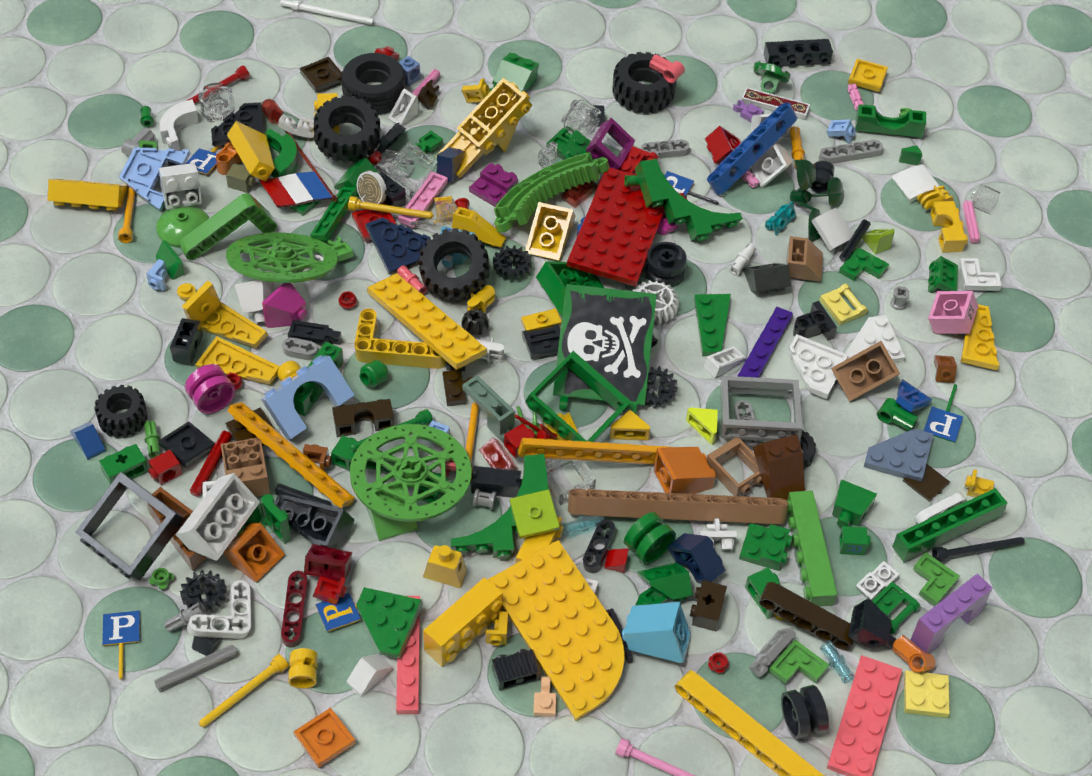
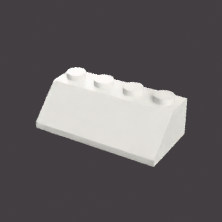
M235 473L219 477L177 532L176 536L189 550L216 561L223 554L260 501Z

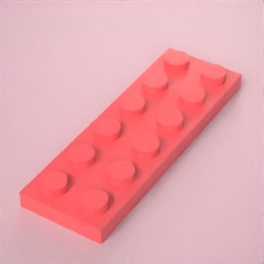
M863 655L860 656L826 769L845 776H872L901 676V668Z

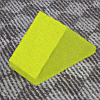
M692 407L687 409L686 422L711 445L715 443L718 410Z

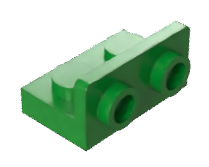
M942 256L932 261L929 265L928 291L932 293L937 288L942 291H957L958 265Z

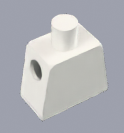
M255 280L235 284L242 311L244 313L254 312L255 323L265 322L262 302L275 291L274 282Z

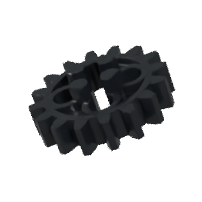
M516 245L513 248L506 246L505 250L500 248V251L495 252V257H493V270H496L497 275L502 274L503 279L506 276L509 277V280L512 277L518 280L519 276L524 278L525 273L529 274L530 268H532L531 255H528V251L523 252V247L516 249Z
M658 366L657 370H654L653 367L650 368L647 380L649 388L646 389L645 398L646 405L653 403V408H655L656 404H659L662 408L664 402L669 405L670 398L675 399V392L678 389L675 386L677 385V380H672L674 374L668 375L667 368L664 371H661V366ZM656 376H659L661 378L659 381L658 397L655 398L653 396ZM667 386V387H669L670 389H669V390H665L664 387Z
M201 570L200 575L193 572V578L186 577L187 584H181L182 591H180L182 603L187 605V609L201 602L205 607L206 613L208 609L214 612V606L221 607V601L226 600L227 588L225 581L220 579L218 573L213 576L211 570L208 574ZM202 582L205 583V595L207 599L206 602H203L202 600Z

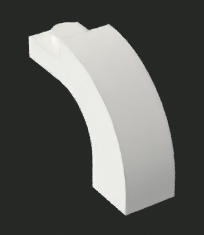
M193 100L178 103L163 114L159 128L162 143H167L168 148L180 151L177 138L178 131L183 127L199 123Z

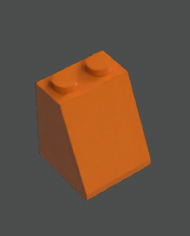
M698 446L657 448L654 473L665 493L696 494L713 488L716 474L709 467L706 455L700 451Z

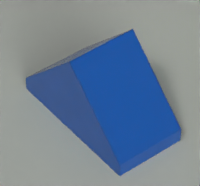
M87 422L70 430L87 460L106 452L92 423Z

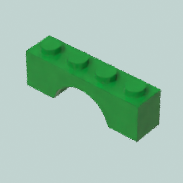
M859 104L855 117L856 131L922 138L926 126V111L909 110L900 117L889 118L881 115L877 111L876 106Z

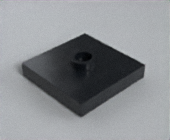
M189 421L159 440V445L165 451L171 450L176 459L185 468L209 453L215 445L210 438Z

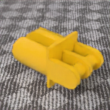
M934 185L933 190L917 196L918 202L925 210L931 209L933 202L953 201L954 199L953 196H949L947 190L945 191L943 185L939 187Z
M487 285L476 294L471 293V299L467 302V311L478 309L486 313V308L495 302L494 288L491 285Z

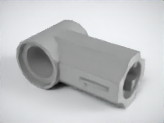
M145 127L132 140L127 139L124 141L121 148L122 153L130 156L134 147L139 148V140L153 141L155 134L151 129Z

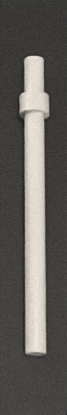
M280 1L281 6L290 7L296 11L304 10L368 25H373L374 23L372 18L302 4L301 1Z

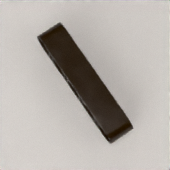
M766 583L759 600V604L763 608L840 650H851L854 640L848 637L849 622L777 583Z

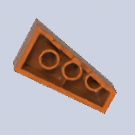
M159 487L153 495L185 518V521L177 530L178 532L193 511L162 487ZM146 502L149 514L160 526L166 516ZM176 532L170 542L193 571L207 557L189 550L176 536Z

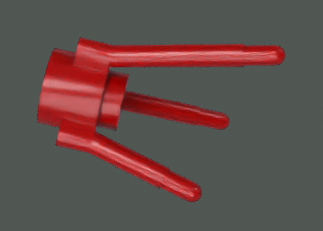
M515 415L516 419L538 432L536 439L557 440V434L550 431L543 424H540L539 428L523 417Z

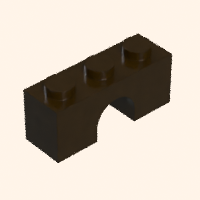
M379 399L377 401L332 407L336 437L356 435L355 426L360 421L365 420L373 423L375 432L394 426V415L390 399Z

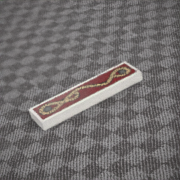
M747 87L741 99L745 104L751 103L774 111L783 103H790L797 117L801 119L806 118L810 104Z

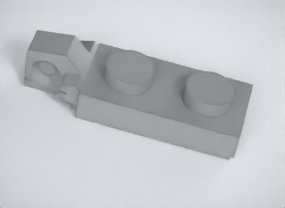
M792 628L779 630L755 656L756 660L748 667L755 677H761L768 671V665L775 662L779 658V653L792 643L791 640L796 635Z

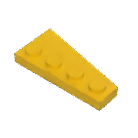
M222 302L201 324L203 331L253 348H257L268 336L266 330Z
M978 304L970 334L964 335L960 362L998 371L999 361H997L996 357L997 350L994 346L995 338L991 329L992 321L989 306Z
M218 336L215 337L195 364L197 369L209 364L219 365L226 375L236 373L242 379L270 385L276 378L280 367Z

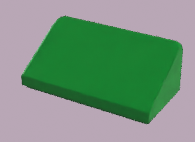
M163 240L156 254V259L165 261L167 274L174 280L184 275L183 262L167 241Z

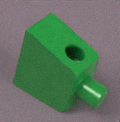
M841 479L832 515L838 518L837 525L840 528L842 526H849V524L858 526L873 507L877 493Z

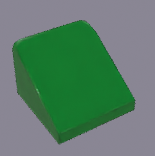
M918 145L902 148L899 162L920 165L922 152Z

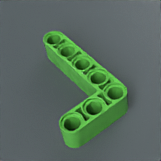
M245 193L183 237L179 245L186 259L195 260L248 220L263 233L274 232L277 229V224L270 212L251 194Z

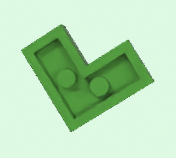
M926 552L913 567L914 571L929 580L920 590L919 595L934 606L944 598L960 577V575Z
M794 640L772 664L769 672L787 684L799 670L816 683L827 671L829 664L797 640Z

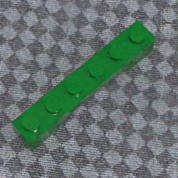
M342 435L331 452L332 464L350 471L351 461L356 452L350 449V445L358 441ZM384 460L392 466L396 464L395 462ZM368 461L366 469L376 470V463ZM383 466L380 467L382 471L391 472ZM431 471L436 476L441 477V473ZM429 477L426 479V481L438 484ZM420 485L418 494H421L432 488ZM439 491L422 499V501L432 503L444 496L445 493Z

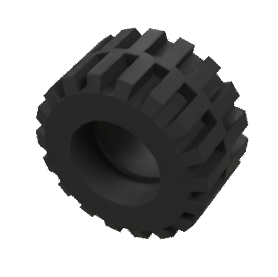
M124 385L119 387L112 386V389L104 390V394L100 393L94 406L101 430L106 432L108 436L114 435V438H119V436L126 438L127 435H135L136 431L140 432L142 430L141 426H144L146 420H148V412L142 393H139L138 389H133L129 385L127 387H124ZM122 409H128L127 411H125V412H123V413H118V414L115 413V412H117V411H119V410H122Z

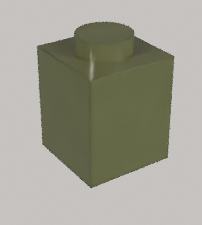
M233 164L226 174L228 188L247 193L255 184V177L249 174L245 166Z

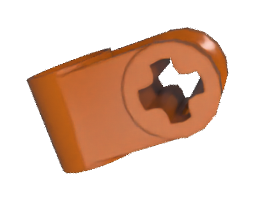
M227 143L216 155L217 171L222 175H226L233 164L242 162L232 143Z

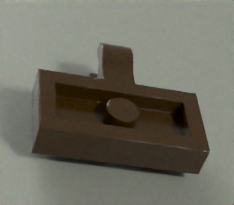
M461 369L443 371L447 406L466 404L465 391L462 390V385L473 377L463 381Z

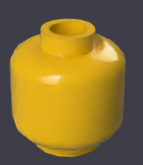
M286 361L277 371L279 380L283 381L287 377L292 379L297 375L296 371L302 367L295 361Z

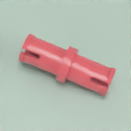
M405 265L397 270V274L424 295L427 292V287L419 281V277L413 274Z

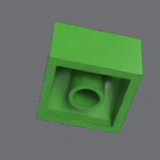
M402 486L390 488L393 491L404 494ZM384 492L376 494L391 504L405 505L404 501ZM367 508L379 541L418 530L416 521L392 520L380 516Z

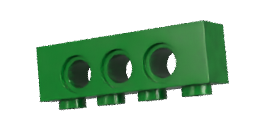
M328 342L324 343L313 358L314 360L320 355L323 357L330 356L338 370L344 363L342 348ZM312 381L300 385L295 391L293 398L296 412L305 417L324 391L323 388Z

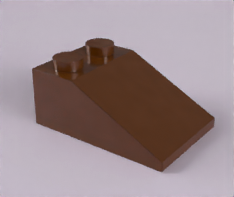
M797 434L763 442L752 447L767 498L787 500L789 492L805 491L803 452Z

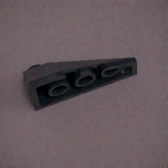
M280 493L274 503L280 510L283 509L289 516L288 524L291 528L311 543L328 548L347 538L355 520L344 509Z

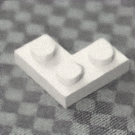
M960 258L959 267L964 290L1000 291L1001 281L999 272H981L977 258Z

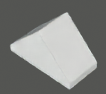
M403 89L388 117L394 123L399 122L402 126L418 115V97L407 89Z
M379 654L364 656L360 658L346 682L362 697L385 677L393 667Z

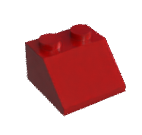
M718 126L705 138L706 147L713 155L712 160L718 166L741 143L738 137L721 126Z

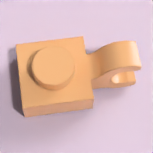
M541 677V693L534 692L533 716L555 717L556 693H550V677Z

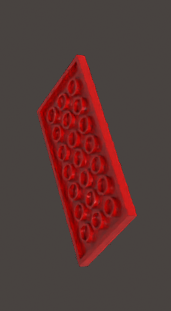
M609 168L601 178L566 266L637 286L647 259L648 250L652 246L665 210L663 206L659 208H653V206L646 207L640 186H625V175L631 176L634 174Z

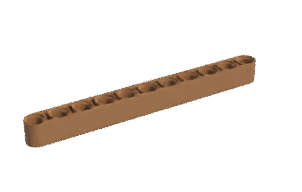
M572 489L569 491L568 512L573 515L641 518L647 513L656 512L662 519L714 521V518H719L720 522L784 524L788 509L787 500L767 497Z

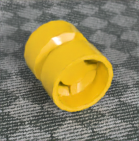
M299 648L291 651L288 684L292 687L306 689L315 686L317 682L318 654L314 650Z

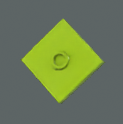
M549 490L509 499L519 539L559 530L560 526Z

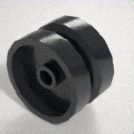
M659 242L652 245L647 253L645 275L648 281L655 282L657 280L658 283L665 282V285H671V288L679 285L685 274L686 252L681 246L672 242Z
M814 684L800 688L799 692L794 689L782 693L781 707L789 732L795 739L809 736L810 731L813 734H818L828 730L829 718L826 704L821 692Z

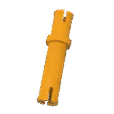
M793 126L790 128L789 133L792 145L791 156L795 161L804 159L805 151L802 148L800 128Z

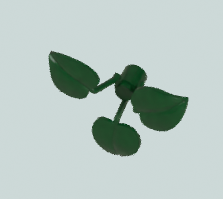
M799 159L794 162L800 188L791 191L790 201H793V204H799L800 207L812 210L808 220V239L813 242L821 238L813 225L812 220L821 214L819 209L809 206L807 203L810 202L811 197L829 196L828 202L830 206H840L844 200L843 184L839 178L833 177L827 185L828 193L811 194L807 190L812 187L811 183L816 179L815 167L810 161Z

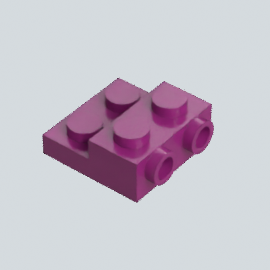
M490 163L480 172V177L469 187V192L496 207L503 196L518 184V178L514 172H506L500 164L494 165Z

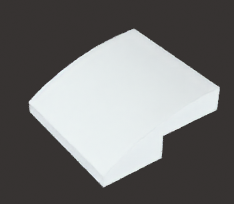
M924 165L910 167L892 176V180L909 203L917 200L919 194L933 190L934 185L939 187Z
M837 208L831 209L812 220L813 225L830 251L848 242L853 235Z

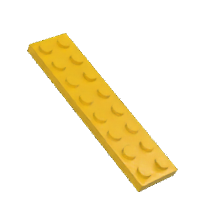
M396 273L367 287V293L456 370L487 354L485 346L411 284L407 283L399 274Z

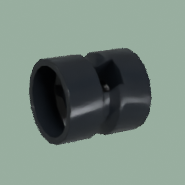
M817 161L814 163L816 179L811 183V190L816 193H827V185L829 180L834 177L835 168L828 161Z

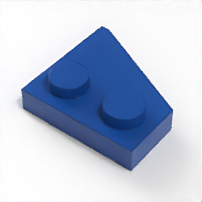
M904 379L901 380L896 402L901 405L903 410L913 412L929 406L932 401L931 398Z

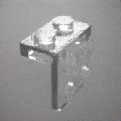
M454 199L435 201L436 218L411 221V225H416L417 228L450 225V221L453 220V214L457 210Z

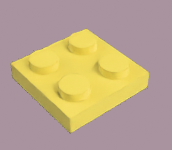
M906 670L904 673V713L948 718L949 676Z

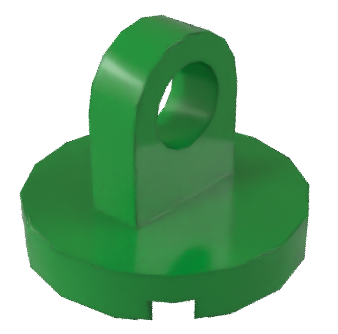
M760 64L758 72L764 76L760 86L762 92L774 95L778 90L780 82H789L790 73L788 71L784 73L780 67L772 64ZM768 83L773 84L771 90H765V86Z

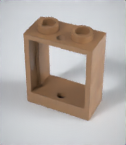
M740 438L732 439L707 455L709 467L714 470L716 478L733 496L746 495L754 486L763 484L755 455ZM736 455L754 473L741 483H738L721 466Z

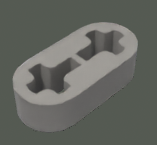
M287 338L282 343L283 352L289 357L313 360L318 353L317 344L312 341Z

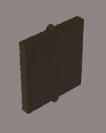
M927 463L922 482L906 477L902 480L929 502L935 496L941 494L942 490L950 484L948 479Z

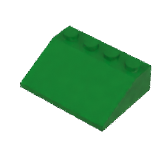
M545 261L536 278L561 316L563 314L566 284L604 288L595 274L566 266L567 262Z

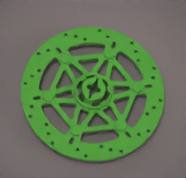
M282 232L260 233L243 237L233 242L226 251L227 263L238 273L253 279L276 283H297L321 278L335 269L338 259L335 250L323 241L305 235ZM263 242H269V243H265V244L258 245V246H254V247L252 246V245L259 244V243H263ZM319 252L323 257V261L315 260L313 253ZM240 254H249L251 261L244 262ZM257 268L264 269V270H269V271H273V272L262 271V270H259V269H257ZM313 268V269L308 270V271L293 273V272L300 271V270H303V269Z
M403 424L388 427L373 434L358 447L350 465V481L357 498L374 513L392 520L413 522L435 518L455 507L468 491L472 469L467 452L448 433L426 425ZM405 439V443L385 452L378 451L380 447L389 442ZM417 439L431 441L441 446L444 450L437 452L417 443ZM410 448L413 449L414 456H408ZM404 450L402 458L390 456ZM418 450L430 454V456L420 458ZM384 460L395 462L396 464L392 466ZM433 460H437V461H435L434 463H432L430 466H428V465L426 464V462H430V461H433ZM450 460L454 461L456 467V477L453 483L445 480V462ZM368 461L376 463V481L371 484L367 483L365 476ZM381 466L391 471L383 478L380 477ZM441 466V477L436 476L431 471ZM429 477L438 484L426 481V479ZM391 478H394V479L396 480V481H394V482H390V483L384 484L385 482H387V481L390 480ZM420 485L432 488L428 491L418 494ZM402 486L404 494H400L390 488ZM407 487H414L412 496H409ZM439 491L445 493L444 496L432 503L422 506L417 505V501ZM384 492L404 501L405 505L391 504L376 494Z

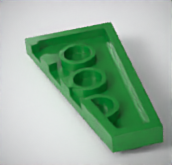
M695 294L694 296L702 356H709L722 351L731 294Z

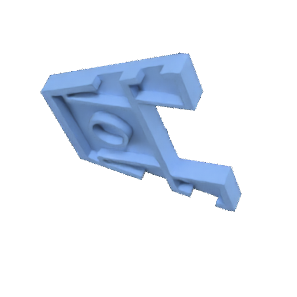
M134 147L119 178L157 210L162 211L165 205L163 193L153 190L160 176L159 168L164 167L167 161L184 165L191 153L187 149L175 151L174 149L157 150V148Z

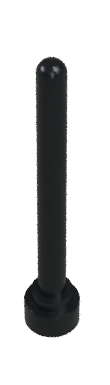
M1016 537L948 550L942 546L932 549V557L941 563H945L949 557L1022 545L1025 543V539L1023 537Z

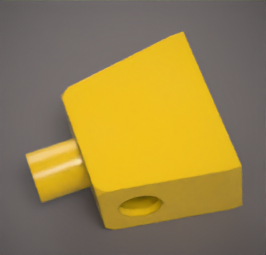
M435 545L427 561L423 578L461 588L467 573L463 554L451 550L447 545Z

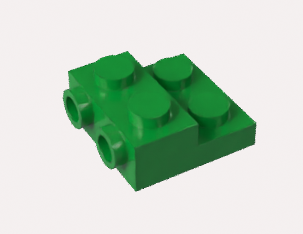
M749 523L739 560L778 571L780 563L785 564L788 553L784 552L785 547L789 548L792 536L789 535L790 529L770 524V527L767 528Z

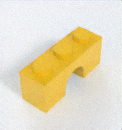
M933 202L930 212L933 226L945 227L941 228L938 237L941 252H963L964 246L968 242L967 234H964L963 221H960L959 209L956 208L955 202Z

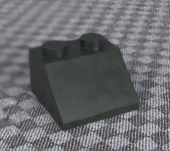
M772 263L743 268L750 290L757 292V294H766L771 289H774L775 292L785 291V287H791L789 265Z

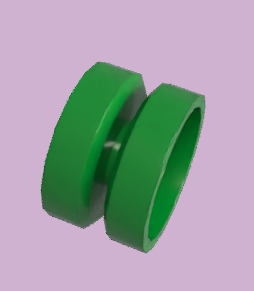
M650 512L639 518L630 527L623 543L632 552H636L637 558L643 564H651L668 551L667 546L674 542L676 533L668 524H664L663 519L656 512Z

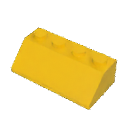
M48 179L47 201H53V205H64L66 202L71 203L73 207H82V204L89 205L88 208L99 209L100 206H106V210H117V207L124 206L129 187L121 184Z

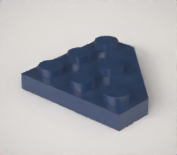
M383 217L365 225L388 274L397 271L401 266L405 265L407 267L417 263L418 257L421 256V248L426 247L425 242L428 239L432 240L430 236L421 235L403 225L391 223Z

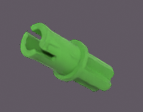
M146 421L144 425L146 434L144 441L148 447V456L155 458L161 454L160 436L157 433L155 421Z

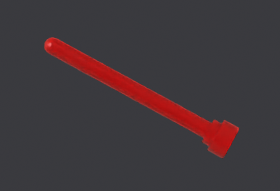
M242 65L236 69L233 75L188 100H193L195 104L238 79L245 80L250 77L249 71Z

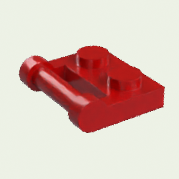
M632 146L621 167L617 170L637 175L635 174V167L639 162L645 161V159L658 160L659 156L654 152H647Z

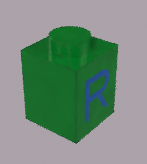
M842 526L839 535L840 554L865 555L866 549L870 548L871 537L867 535V527Z

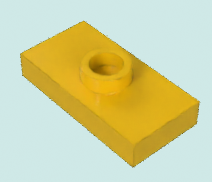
M556 308L521 317L524 330L528 331L549 328L554 324L561 326L562 322Z

